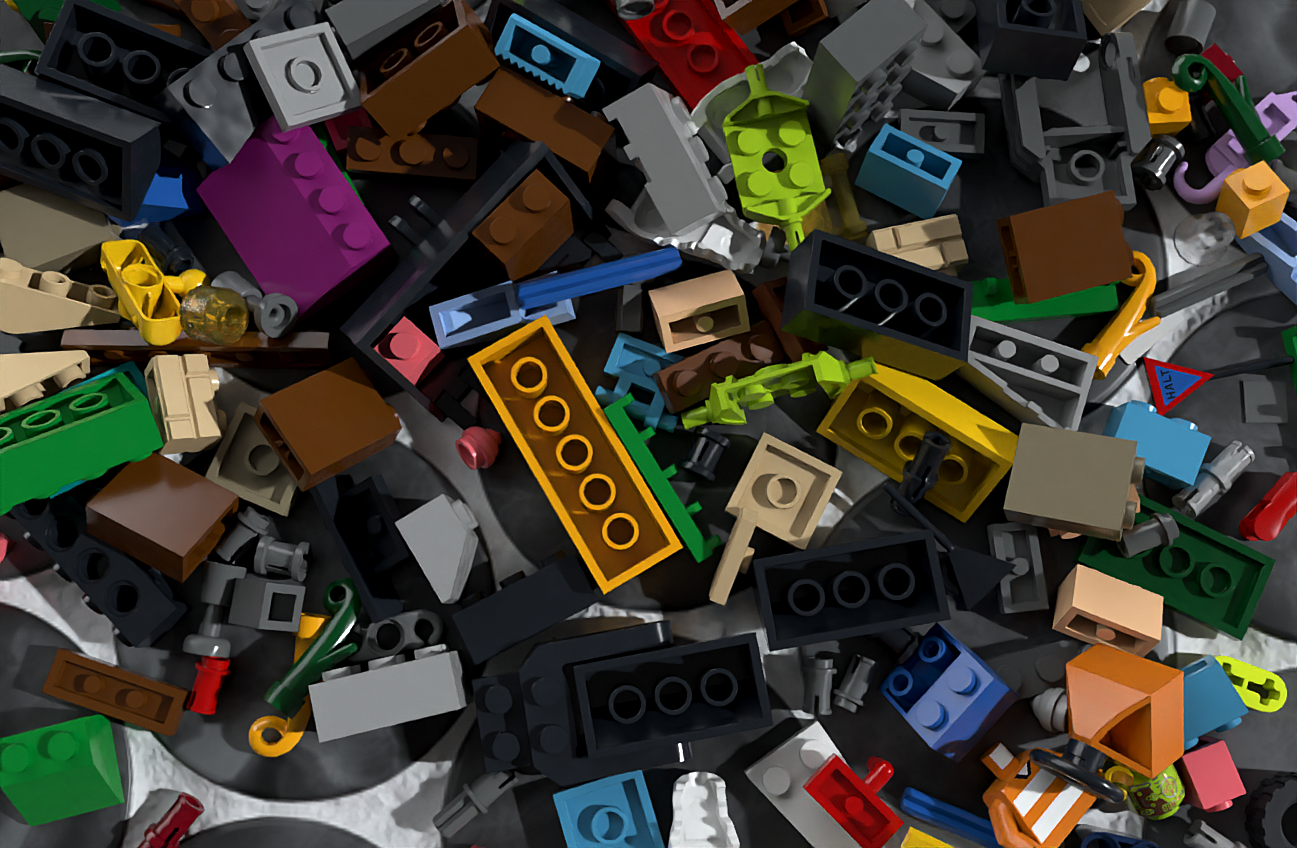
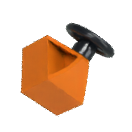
M1098 642L1066 663L1068 744L1062 757L1041 749L1032 750L1029 757L1031 762L1041 769L1077 788L1113 803L1122 802L1124 792L1115 784L1097 775V769L1102 770L1107 760L1153 779L1184 755V672Z

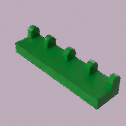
M989 277L981 281H970V283H973L971 315L998 324L1114 314L1119 310L1115 285L1120 281L1031 304L1018 305L1014 303L1009 278L995 279V277Z
M628 393L602 409L687 553L693 561L700 563L713 554L711 550L723 541L718 534L709 537L707 540L701 535L690 516L700 511L702 507L698 501H694L686 507L683 506L667 480L679 470L674 463L663 470L657 464L644 443L645 440L656 433L651 426L638 433L623 409L635 400L632 394Z

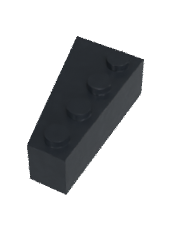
M286 0L152 99L214 172L232 162L271 108L243 50L245 44L250 40L324 23L325 21L310 0Z

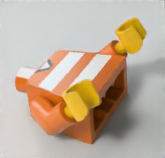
M998 741L981 756L980 760L997 777L984 792L983 801L989 808V816L996 841L1003 848H1058L1098 798L1041 769L1031 762L1029 757L1030 752L1034 749H1041L1062 757L1063 753L1035 747L1021 752L1014 757ZM1113 766L1106 773H1102L1101 769H1097L1096 774L1111 783L1120 782L1125 786L1133 785V774L1124 767ZM1120 788L1124 792V801L1126 799L1127 791Z

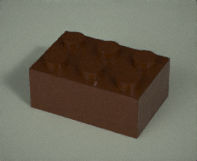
M448 0L358 68L361 105L395 143L405 135L413 136L426 125L427 119L440 110L447 111L458 103L461 94L474 85L481 86L487 83L494 76L500 64L495 54L491 32L466 0Z
M501 64L474 106L484 141L503 152L515 139L535 143L537 140L543 141L584 197L589 201L593 200L617 161L616 128L613 127L611 121L609 122L599 112L591 111L587 113L575 106L572 98L559 90L550 92L538 85L537 80L531 74L526 73L522 69L517 68L513 71Z

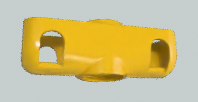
M138 240L107 241L101 246V267L107 274L108 281L119 298V313L124 318L133 322L136 328L139 329L140 336L145 342L155 346H163L175 341L182 331L185 312L174 293L188 302L196 303L203 301L209 295L211 285L209 277L203 271L197 269L185 270L179 276H164L145 245Z

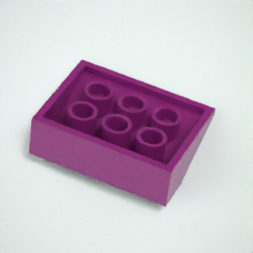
M275 115L271 116L256 127L230 164L212 172L196 189L266 295L282 293L291 297L298 306V319L294 327L400 259L309 125L283 133Z

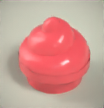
M471 426L462 432L460 439L456 440V449L463 462L471 470H476L480 467L486 469L493 465L495 457L499 453L498 445L502 442V435L500 432L492 429Z

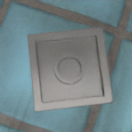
M328 22L250 40L243 47L283 133L359 111L363 107L360 102V90Z

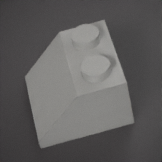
M441 494L398 520L395 524L440 601L445 604H457L464 598L479 540L473 529L479 526V523L466 503L463 504L460 499L454 501L447 495Z

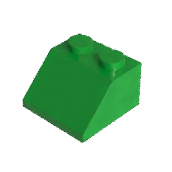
M98 714L0 738V788L31 827L125 802L109 715Z

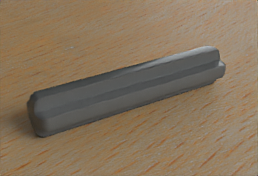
M1255 252L1152 297L1147 309L1151 317L1164 318L1265 274L1268 270V264L1261 253Z

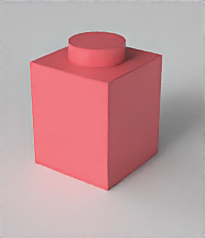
M405 316L374 348L415 387L445 357L438 345Z
M1203 735L1198 737L1199 742L1192 748L1184 751V755L1177 759L1173 765L1185 785L1184 803L1203 809L1205 812H1218L1233 805L1231 799L1246 794V790L1225 741Z

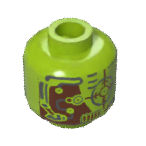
M1173 763L1153 779L1129 770L1134 777L1132 786H1125L1120 782H1115L1117 787L1127 791L1125 802L1129 809L1139 816L1152 820H1160L1172 816L1180 808V803L1185 796V785Z

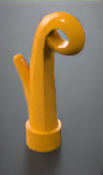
M1132 251L1134 256L1133 266L1138 270L1139 274H1132V278L1120 280L1122 283L1136 288L1093 341L1086 343L1081 349L1082 352L1099 357L1093 375L1094 380H1103L1115 364V359L1130 343L1161 323L1160 317L1157 316L1140 321L1153 296L1157 281L1156 269L1150 258L1144 253Z
M301 612L298 632H292L295 635L294 664L320 635L332 617ZM310 692L303 699L306 701L293 719L288 717V722L276 716H264L252 724L249 730V743L258 755L277 757L289 752L299 742L313 709ZM267 728H274L280 732L282 737L276 742H268L264 740L262 732Z

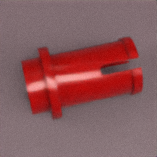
M203 655L201 661H196L195 668L198 669L190 699L186 704L187 709L207 715L216 713V706L225 676H229L232 673V669L229 667V658Z

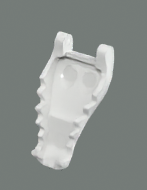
M793 41L778 50L770 59L759 64H763L767 87L771 91L774 90L802 98L813 61L806 55L805 49ZM745 72L723 81L711 90L690 114L691 120L686 122L691 135L698 133L724 164L717 173V176L724 184H728L734 178L722 123L724 118L748 99L751 93Z
M636 160V162H635L636 167H637L639 170L642 171V169H641V167H640V165H639V163H638V160ZM645 186L630 209L615 199H612L605 209L606 213L632 236L648 244L663 248L675 247L678 251L714 261L726 269H732L733 272L741 275L751 272L756 267L766 246L765 232L757 230L747 224L746 221L739 219L736 210L726 201H723L728 213L684 236L671 235Z
M693 772L682 775L676 780L673 787V822L668 848H740L733 822L727 813L726 786L723 779L713 773Z

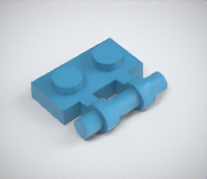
M619 332L603 371L604 375L618 380L614 391L598 386L594 397L598 404L607 407L628 394L631 386L652 393L655 396L650 406L634 400L623 409L628 416L643 421V426L646 428L651 426L655 431L658 427L673 433L679 417L664 412L666 404L652 373L685 357L672 352L666 354L665 349Z

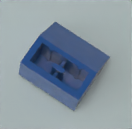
M938 622L924 635L921 644L910 658L903 664L897 665L877 687L932 749L957 763L961 761L1020 696L988 664Z

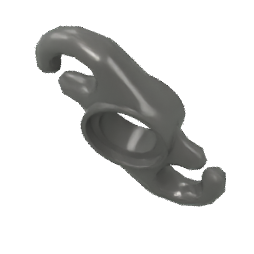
M419 609L400 613L376 624L373 622L369 624H355L352 631L361 638L362 646L360 650L343 661L349 664H359L399 655L409 649H422L425 643L415 633L417 623L422 620L430 622L433 626V632L427 642L430 646H435L443 638V620L435 612ZM387 623L394 624L399 629L401 635L399 644L391 650L383 649L378 644L376 638L379 628Z

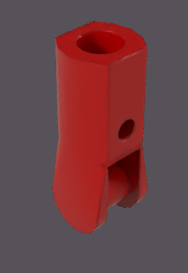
M1297 471L1285 472L1260 500V503L1242 518L1239 523V532L1244 539L1249 541H1271L1278 536L1287 524L1288 519H1291L1296 514Z

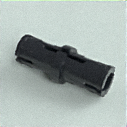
M935 431L924 433L923 440L913 460L907 461L902 469L903 479L897 489L917 510L927 490L932 489L938 481L937 471L947 452L952 447L950 445L951 441L946 436ZM891 498L890 507L894 512L904 517H911Z

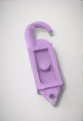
M1272 91L1255 106L1270 135L1275 134L1279 141L1297 127V91L1279 95ZM1231 129L1207 149L1205 154L1206 164L1215 178L1204 188L1197 190L1188 186L1184 178L1185 171L1188 168L1186 161L1181 162L1175 169L1173 176L1174 188L1185 201L1196 205L1212 202L1219 197L1223 180L1231 172L1238 168L1250 167L1242 156L1244 150Z

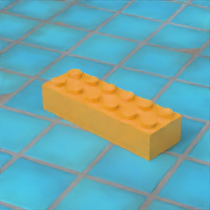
M546 314L467 358L477 379L603 595L683 548Z

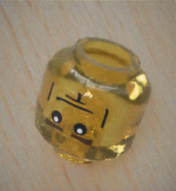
M200 285L189 290L184 296L179 308V321L183 331L193 340L219 346L231 345L238 341L245 333L249 323V310L242 295L233 289Z

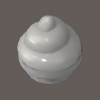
M1061 687L1056 689L1049 688L1043 694L1035 695L1032 699H1029L1034 715L1039 719L1040 725L1045 730L1052 733H1058L1059 731L1068 733L1066 689Z

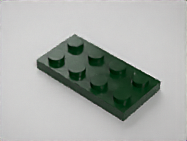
M1138 494L1140 498V512L1135 514L1133 526L1150 520L1152 513L1158 512L1161 515L1169 513L1179 529V538L1173 540V545L1165 547L1161 544L1127 559L1120 552L1116 541L1083 535L1072 562L1098 570L1103 574L1163 596L1164 607L1234 641H1243L1276 561Z

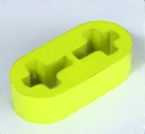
M1212 655L1220 663L1225 673L1234 678L1232 684L1248 709L1270 713L1279 710L1284 705L1287 699V689L1279 676L1232 657ZM1248 683L1263 685V688L1269 691L1268 698H1260L1258 693L1248 690Z

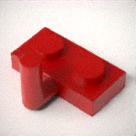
M833 753L802 787L862 848H882L904 824L876 795L893 776L894 768L892 764L879 756L870 757L867 761L869 773L861 780Z

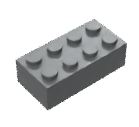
M871 0L819 42L801 99L809 101L810 105L806 113L812 136L827 153L839 144L843 148L851 144L861 134L862 129L860 127L869 119L877 122L885 116L894 105L891 100L903 87L900 82L912 70L909 63L922 50V46L919 43L928 25L905 0Z

